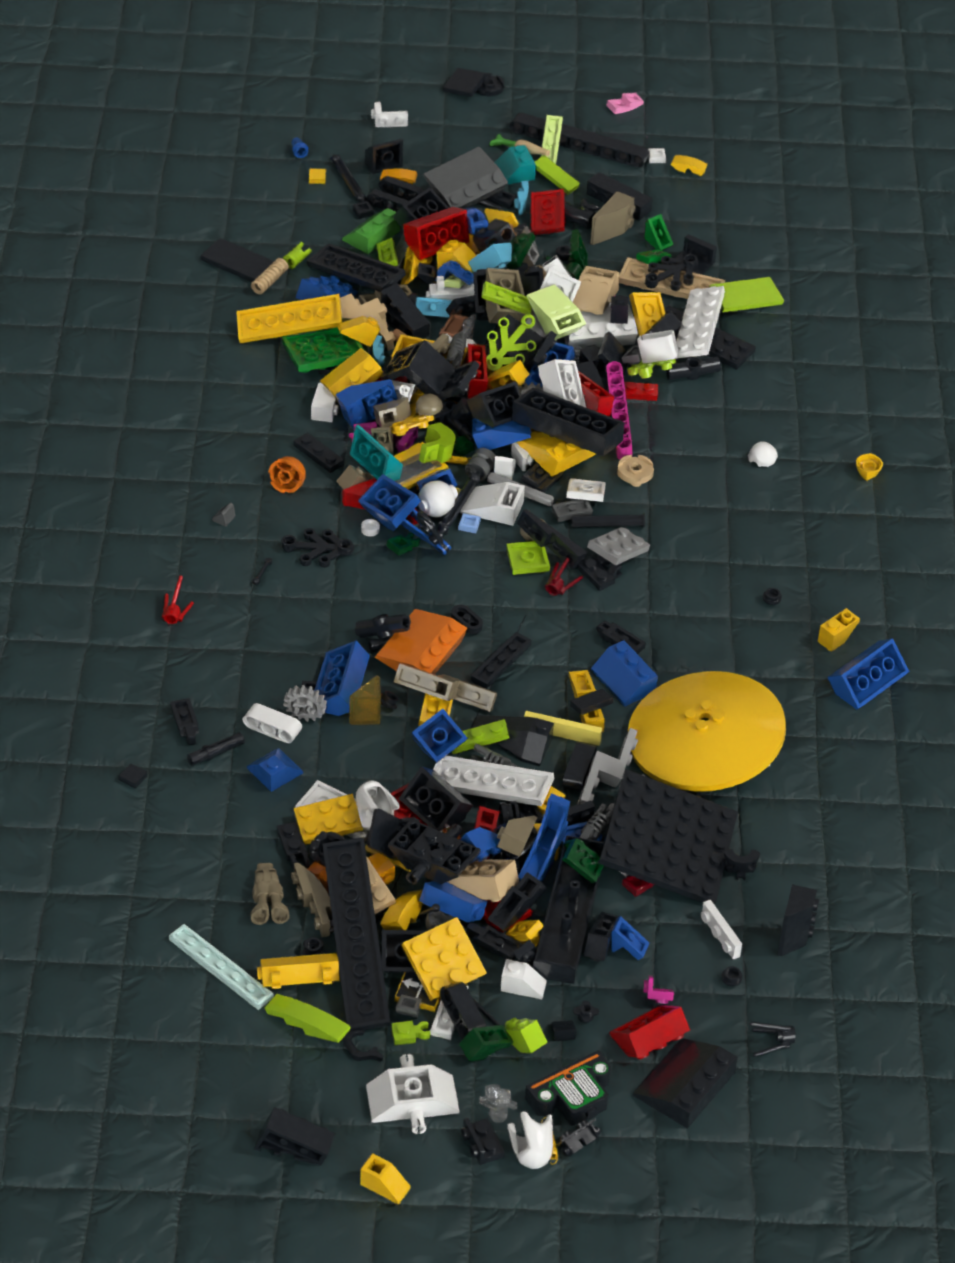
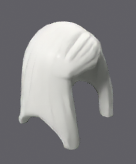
M373 780L360 785L356 792V806L361 825L368 832L370 831L375 809L380 808L394 816V810L400 808L398 801L379 782Z
M524 1111L520 1113L526 1137L516 1135L513 1123L508 1124L509 1136L520 1164L530 1169H538L548 1163L552 1154V1116L548 1115L543 1123H538L531 1119L528 1113Z

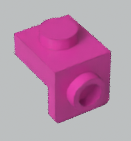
M648 975V980H644L643 993H647L648 999H656L655 1003L668 1004V1000L673 1001V990L653 988V976Z

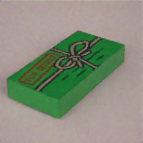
M656 249L637 253L636 259L649 265L651 262H661L663 256L671 258V254Z

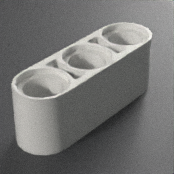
M258 703L253 704L243 717V723L248 728L284 743L293 742L302 729V724L298 719Z

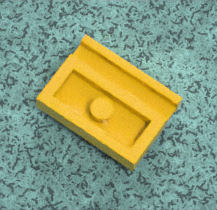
M425 693L418 726L422 725L441 709H444L450 716L453 700L446 701Z

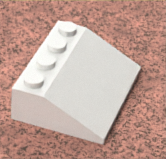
M610 302L603 315L580 311L586 324L577 332L564 336L566 345L574 347V350H578L592 345L600 348L605 333L609 331L621 345H633L636 342L638 332L635 318L629 305L628 324L610 323Z

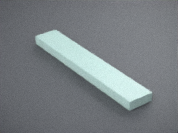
M185 924L169 935V940L257 1010L273 999V993L269 989L263 987L260 982Z

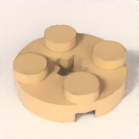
M627 455L619 461L618 477L625 482L631 483L634 487L641 486L642 483L648 482L653 477V462L643 455H638V457Z

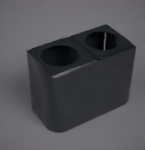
M494 219L488 224L487 228L483 227L473 235V241L481 253L493 244L508 243L516 236L508 222ZM492 238H496V239H497L496 241H494L492 244H490V245L488 246V243H489L490 239H492Z

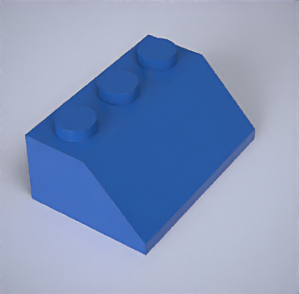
M625 640L608 647L591 668V671L624 707L646 697L657 688L658 675Z

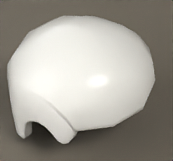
M767 442L754 444L748 454L749 462H756L758 467H769L775 463L778 457L776 449Z

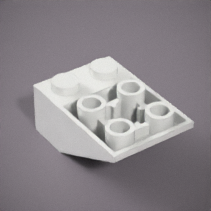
M511 482L477 486L473 489L460 513L480 516L482 519L513 526L524 502L525 486Z

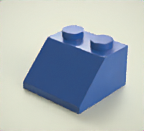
M441 709L412 732L413 740L436 763L468 739L444 709Z

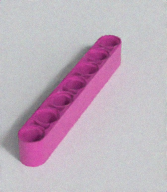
M613 361L607 364L606 371L609 393L614 396L612 418L624 422L623 441L616 446L617 458L621 460L627 455H632L633 457L622 365L619 362Z

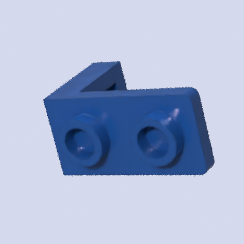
M448 261L437 270V276H444V280L453 274L468 285L474 284L473 273L464 270L455 261Z

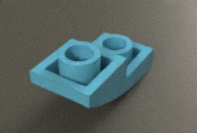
M528 181L521 182L517 198L514 199V207L518 209L519 215H523L528 204Z
M377 335L373 342V359L382 367L385 366L386 356H384L382 336Z

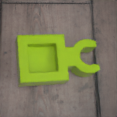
M413 1021L391 1023L394 1045L416 1043V1038L429 1039L430 1031H422L428 1029V1022L423 1021L418 1025H413Z

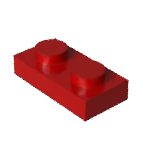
M624 382L626 399L657 401L658 384Z

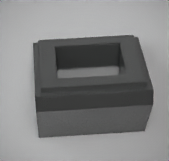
M229 503L222 507L212 520L226 527L236 516L234 505Z
M401 995L396 1006V1012L418 1018L422 999Z

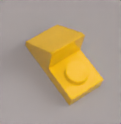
M539 920L518 921L508 930L506 935L522 944L530 939L536 947L540 939L539 931L544 926Z

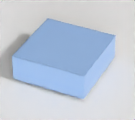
M463 513L458 530L476 534L481 517Z

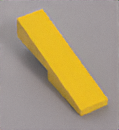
M588 670L569 672L575 698L596 691ZM601 708L580 715L583 724L601 727L602 732H604L605 718Z

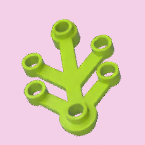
M526 314L521 318V325L509 339L507 329L509 320L503 317L498 321L502 348L498 352L496 348L498 334L495 331H490L487 334L490 354L486 357L488 369L496 371L502 365L515 362L518 356L522 358V363H524L525 357L522 354H517L515 357H503L507 352L524 350L532 352L536 349V343L532 340L527 343L514 344L526 329H531L535 325V318L532 315ZM530 318L531 324H527L525 319ZM501 320H505L507 325L502 326L500 324ZM493 333L495 335V339H490L489 334ZM528 343H532L534 345V348L529 349L527 346ZM493 358L497 359L498 361L496 365L492 364L491 362Z
M641 360L640 363L627 368L628 375L632 376L639 373L641 378H649L652 376L651 373L653 372L652 368L654 365H660L662 370H669L672 368V364L676 363V360L643 364Z

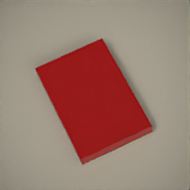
M564 189L531 193V232L534 235L565 232Z

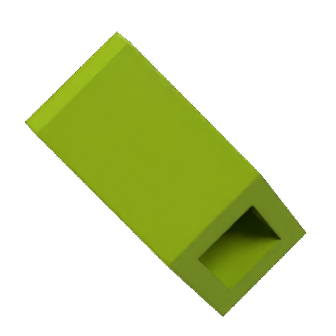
M512 1018L505 1023L506 1026L504 1027L513 1040L512 1045L520 1053H533L548 1043L537 1020Z

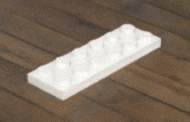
M724 286L690 290L676 340L678 355L675 359L709 354L725 294Z
M445 756L433 768L459 793L505 801H516L536 806L543 805L554 780V773L451 756Z

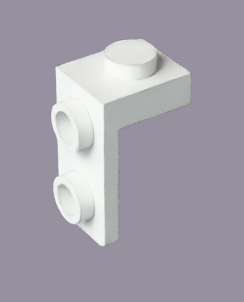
M374 102V109H371V119L375 120V127L407 126L408 112H382L381 102Z

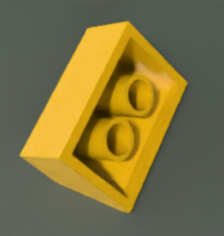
M360 348L321 379L320 383L336 397L337 393L352 385L375 382L381 377L383 371L373 357Z

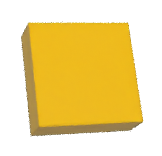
M309 169V183L326 184V169Z

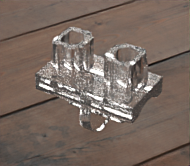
M498 1084L486 1085L485 1096L479 1097V1104L490 1109L489 1116L496 1123H501L507 1118V1108L517 1109V1103L511 1100V1090L500 1089Z

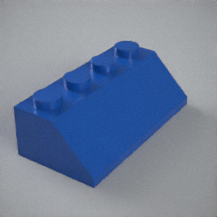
M893 638L877 641L827 678L837 696L855 709H859L910 671Z
M357 641L330 650L325 654L314 690H319V695L325 696L324 700L327 701L325 713L340 716L352 712L355 708L370 657Z

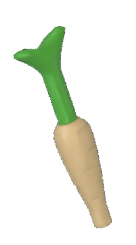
M498 134L496 139L491 140L489 143L490 146L505 145L515 147L525 145L532 155H550V150L525 140H518L516 142L504 139L501 134Z

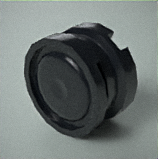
M512 801L510 804L505 802L499 803L500 825L508 823L509 820L520 818L516 801Z

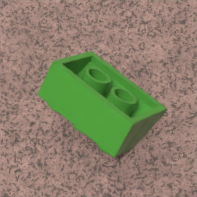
M387 208L374 214L345 235L342 241L366 254L371 253L377 248V243L393 237L400 231L401 226L393 218L396 212Z

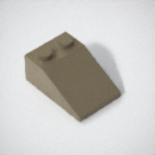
M616 192L593 216L590 244L595 245L624 234L633 226V213L635 211L633 197Z
M486 269L487 282L524 295L518 270ZM486 300L489 323L498 324V321L507 314L521 322V318L526 315Z

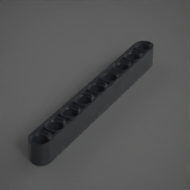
M517 113L510 123V129L516 134L543 141L546 119L525 113ZM562 124L559 146L637 168L642 167L650 155L648 149L643 146Z

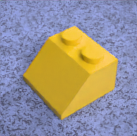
M450 240L436 252L437 270L444 263L452 260L459 263L460 267L464 270L473 272L468 262L477 255L465 243L458 242V240Z

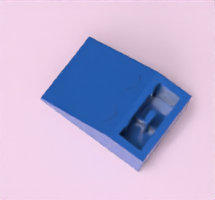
M337 276L310 277L301 280L295 298L305 300L339 294L341 298L351 293L354 297L358 291L353 289L352 285L341 282Z
M391 379L352 385L336 394L342 414L353 430L354 424L368 423L375 419L373 406L398 399Z

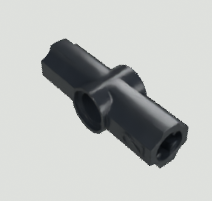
M689 357L686 362L672 364V368L666 370L668 380L686 377L690 380H696L702 374L720 372V360L718 357L706 359Z
M381 614L372 619L356 622L355 633L360 638L371 636L383 638L393 633L408 631L411 620L406 614L393 616Z

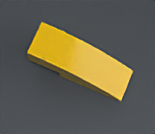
M423 889L410 891L395 900L396 903L391 905L384 914L380 923L384 930H407L409 923H416L423 905L419 901Z

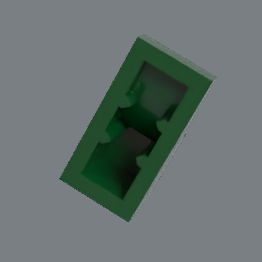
M503 1025L473 1028L459 1045L469 1061L485 1060L492 1053L510 1047L513 1040Z

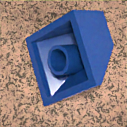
M280 748L247 765V769L271 792L303 774V770Z

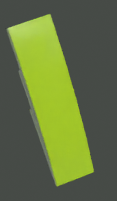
M276 994L265 1007L267 1014L284 1018L287 1025L303 1028L305 1035L339 1043L351 1029L350 1025L329 1013L280 994Z

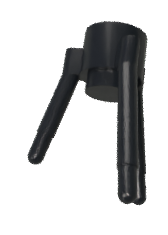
M760 1022L749 1023L750 1026H755L752 1028L754 1032L775 1033L776 1041L781 1043L753 1053L754 1057L782 1048H790V1043H795L796 1034L794 1026H781Z

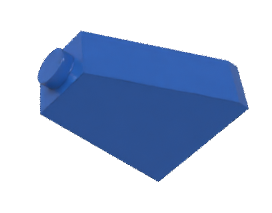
M435 881L425 883L419 900L430 907L433 904H438L440 911L458 917V919L465 922L481 920L487 905L486 900H482L448 882L439 884Z

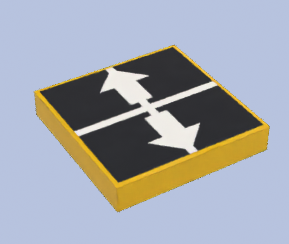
M405 972L396 992L394 1002H398L401 995L422 999L420 1009L436 1012L441 998L430 1001L417 974Z

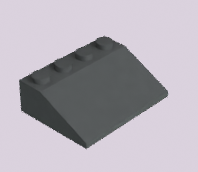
M480 146L423 174L429 186L449 208L466 209L504 190L508 184L500 168Z

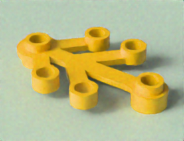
M416 402L411 403V415L404 421L393 423L390 426L392 428L391 433L396 436H403L411 428L417 426L418 428H426L429 426L428 422L434 420V415L420 416L419 413H416Z

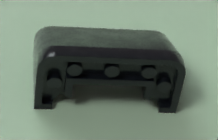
M530 266L524 273H519L525 296L540 290L544 281L543 268ZM479 269L477 272H473L476 320L485 321L489 320L486 310V299L481 298L483 284L486 281V269Z

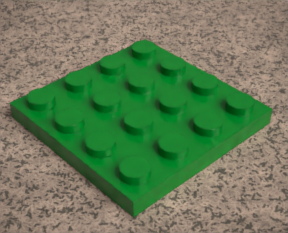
M338 327L281 336L282 344L298 372L304 373L315 369L324 370L332 366L338 367L360 348L363 349L359 341L341 334Z

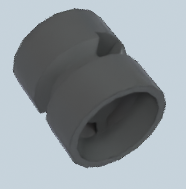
M487 448L477 449L465 466L466 475L469 477L471 472L476 473L479 471V482L484 481L495 465V454Z

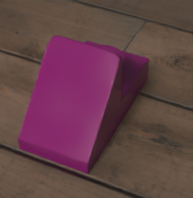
M418 426L409 429L403 436L393 434L397 454L413 446L418 438Z

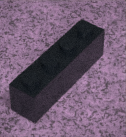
M598 172L587 181L586 194L605 204L616 192L633 197L635 205L633 218L639 221L651 212V197L601 172Z

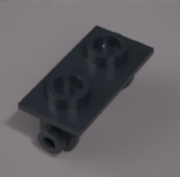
M596 1118L590 1122L585 1119L575 1126L577 1130L573 1133L568 1130L559 1137L560 1142L556 1144V1148L561 1145L563 1155L572 1156L583 1148L579 1141L580 1139L585 1146L598 1139L601 1131L592 1124L596 1121Z

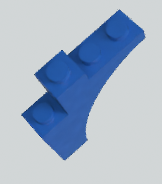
M551 793L534 844L518 875L519 882L528 872L543 883L554 863L556 850L566 835L568 821L566 820L570 806L569 800Z

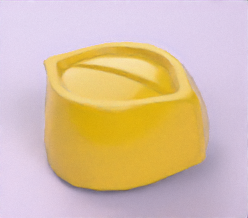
M872 453L860 455L856 459L857 470L865 481L874 478L883 466L882 460Z

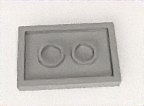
M620 527L590 540L587 547L613 564L618 565L647 552L650 544L645 542L643 538L632 534L628 529Z

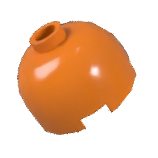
M290 456L277 459L270 465L268 470L272 480L270 482L271 485L281 493H294L304 484L306 479L304 465L300 460Z

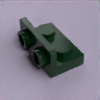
M575 838L565 841L564 846L567 850L562 860L589 882H596L604 866L598 863L599 854L589 849L580 839Z

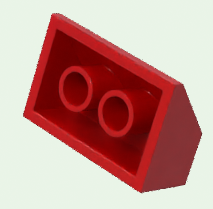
M659 1005L615 1028L609 1034L628 1057L643 1059L649 1056L650 1051L666 1047L667 1042L683 1038L684 1033L690 1031L682 1007Z

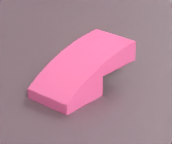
M624 93L621 99L608 100L606 106L614 114H619L641 106L644 101L637 93Z

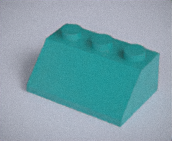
M359 424L356 425L350 455L377 480L382 474L393 481L399 480L403 464Z

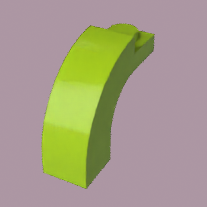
M441 422L429 425L425 436L426 443L421 446L419 461L422 463L435 460L440 463L448 461L453 453L456 438L454 432Z

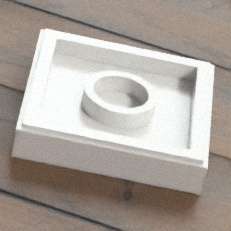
M570 478L566 498L603 502L606 483Z

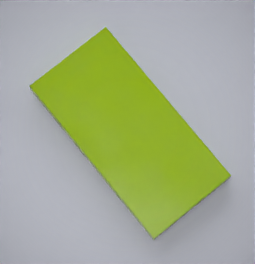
M770 277L710 284L709 288L724 286L725 294L721 305L722 312L783 305L784 302L783 297Z

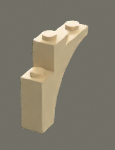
M352 293L340 298L343 322L360 316L376 319L381 329L378 335L382 336V344H384L388 351L394 349L393 341H395V336L392 331L389 332L387 329L388 324L385 315L387 309L384 303H380L379 299L375 298L360 305L357 298L354 299Z

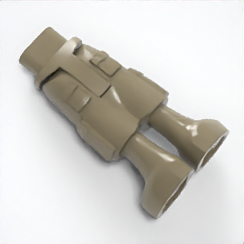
M259 863L255 871L254 887L252 890L253 899L257 905L251 911V921L256 925H262L268 921L269 907L267 902L269 901L271 903L272 920L277 924H283L289 920L290 914L288 908L281 902L284 894L283 888L279 883L277 871L273 868L272 863Z

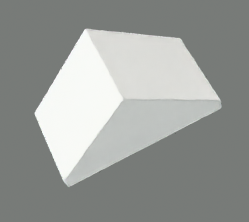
M495 456L494 473L512 480L516 460Z

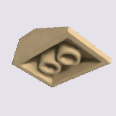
M485 859L482 862L477 860L469 864L459 877L448 881V883L482 900L497 902L503 899L512 886L518 885L519 877L515 860Z

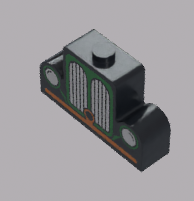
M598 1050L527 1085L525 1100L534 1112L540 1116L551 1115L555 1108H557L571 1126H575L585 1119L594 1118L597 1114L607 1109L608 1093L604 1088L609 1084L611 1066Z

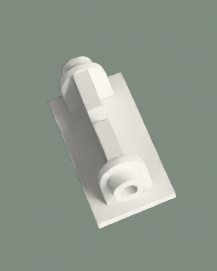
M392 380L398 399L408 397L410 402L415 384Z

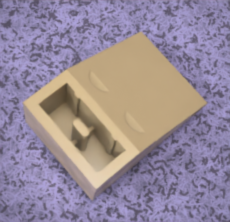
M586 266L580 275L579 281H581L573 303L580 311L603 315L611 302V296H615L619 290V272Z

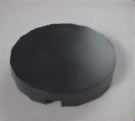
M486 73V79L476 93L482 96H496L503 92L504 80L499 75L492 76V73Z

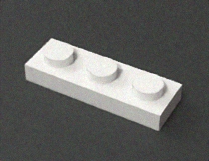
M711 900L703 902L701 912L703 922L708 924L713 936L718 938L723 950L729 953L732 959L740 957L741 941Z

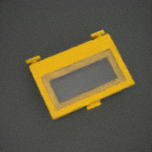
M423 442L417 443L409 447V449L394 455L403 464L401 477L395 482L407 489L416 486V489L419 490L417 481L437 470L449 469L445 462L440 463L435 460L422 463L419 461Z

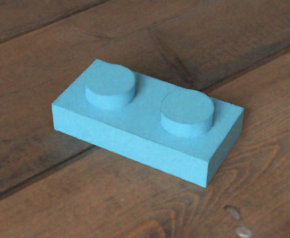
M417 297L416 307L424 316L449 318L450 315L446 312V308L452 301Z

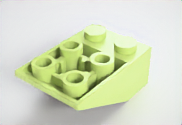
M555 284L526 295L545 334L547 335L550 331L557 334L554 340L575 333L586 324L579 308Z

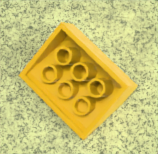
M538 431L531 432V438L516 442L552 477L597 455L594 452L581 449L576 445L566 443L563 440Z

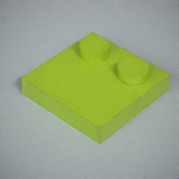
M535 541L506 544L513 575L550 571L545 546L541 548Z

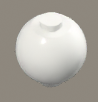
M442 481L428 482L419 492L418 497L421 502L418 506L428 516H445L454 506L455 498L458 496L457 490L453 485H448Z

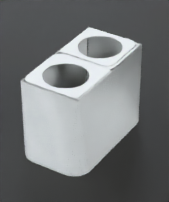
M674 330L643 334L642 338L640 335L637 339L643 364L673 360L678 355Z

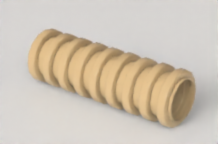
M282 258L276 259L251 283L252 290L256 294H263L288 270V263Z

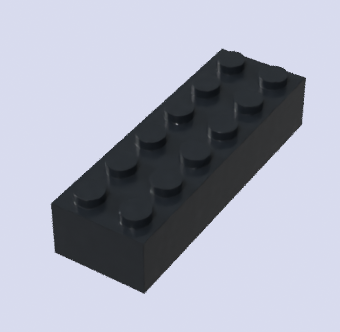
M534 387L513 402L512 421L563 440L566 443L576 445L581 449L594 452L597 455L605 456L623 441L624 422Z

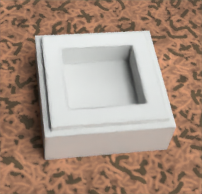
M648 149L650 153L648 157L649 163H666L664 149Z

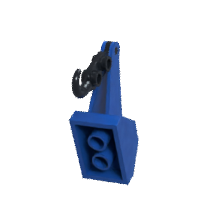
M382 474L358 500L366 511L389 530L394 532L399 525H402L436 548L443 555H446L451 549V546L443 540L444 536L434 529L436 525L425 513L415 510L421 502L419 497ZM409 515L421 525L422 531L406 520Z

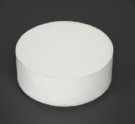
M366 519L361 524V532L366 536H375L380 531V524L374 519Z

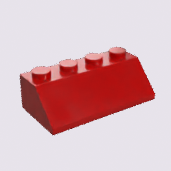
M451 207L403 224L405 242L418 260L436 255V252L450 240H458V242L465 244L470 242L466 209Z

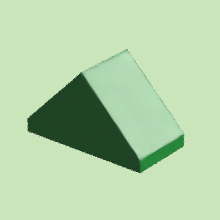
M661 214L646 220L644 239L660 250L674 245Z

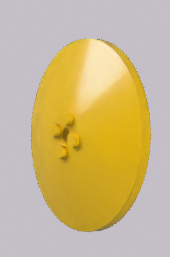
M722 671L691 673L660 685L638 704L628 726V731L630 728L637 730L635 738L638 739L635 749L631 750V755H633L635 763L646 775L653 780L677 789L698 792L733 787L755 777L777 757L786 735L784 711L776 696L767 687L749 677Z

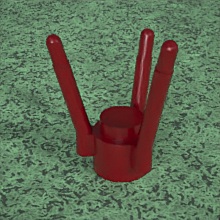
M569 558L565 559L559 570V562H556L545 585V589L550 595H563L567 589L583 579V576H579L564 586V581L560 575L565 569Z

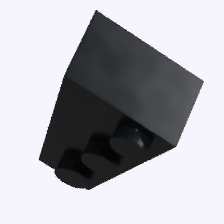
M397 283L381 291V303H384L387 309V313H385L387 324L393 329H399L408 336L422 339L429 337L430 322Z

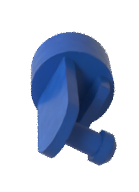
M474 207L466 208L470 234H475L483 227H488V220L485 219L484 214L479 209Z

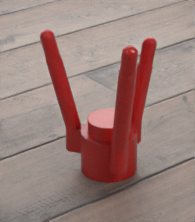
M182 575L179 576L173 599L169 606V594H165L162 618L169 624H176L178 621L182 622L183 617L194 604L191 601L182 612L180 607L176 605L183 579Z

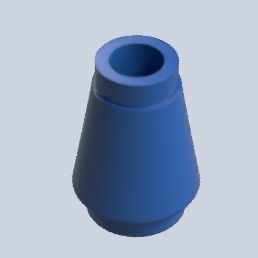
M294 138L291 142L293 154L295 157L304 158L308 154V146L300 138Z

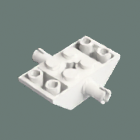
M406 1054L401 1056V1068L388 1069L366 1084L372 1123L411 1119L412 1132L418 1134L417 1128L419 1126L421 1134L426 1131L424 1117L459 1114L453 1075L434 1065L414 1066V1058L410 1054H408V1061L406 1060Z

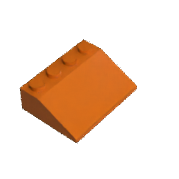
M414 609L409 615L411 620L410 629L405 632L394 633L375 658L396 672L399 663H403L435 675L460 645L467 627L451 617Z

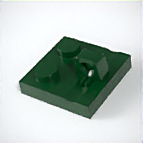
M576 229L572 230V236L569 238L571 249H569V262H576L584 270L588 266V253L579 230Z

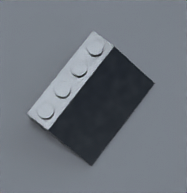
M681 1038L637 1088L633 1096L688 1129L735 1074L738 1057L720 1046Z

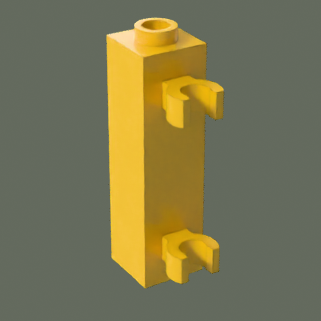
M337 953L260 959L261 967H257L258 980H262L263 987L272 986V989L281 988L282 985L319 982L332 984V981H340Z

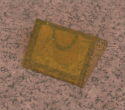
M378 675L350 695V724H380L381 690L380 677Z

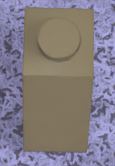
M528 816L509 820L506 827L501 826L497 838L500 839L497 847L520 857L537 817Z

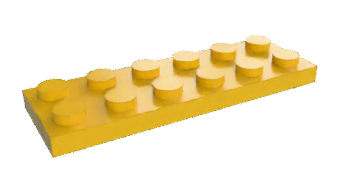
M339 294L236 311L240 343L335 328L339 323L343 322Z

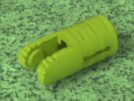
M300 242L283 257L288 263L289 269L295 268L312 253L310 248L306 249L305 252L301 250L304 245L303 242Z

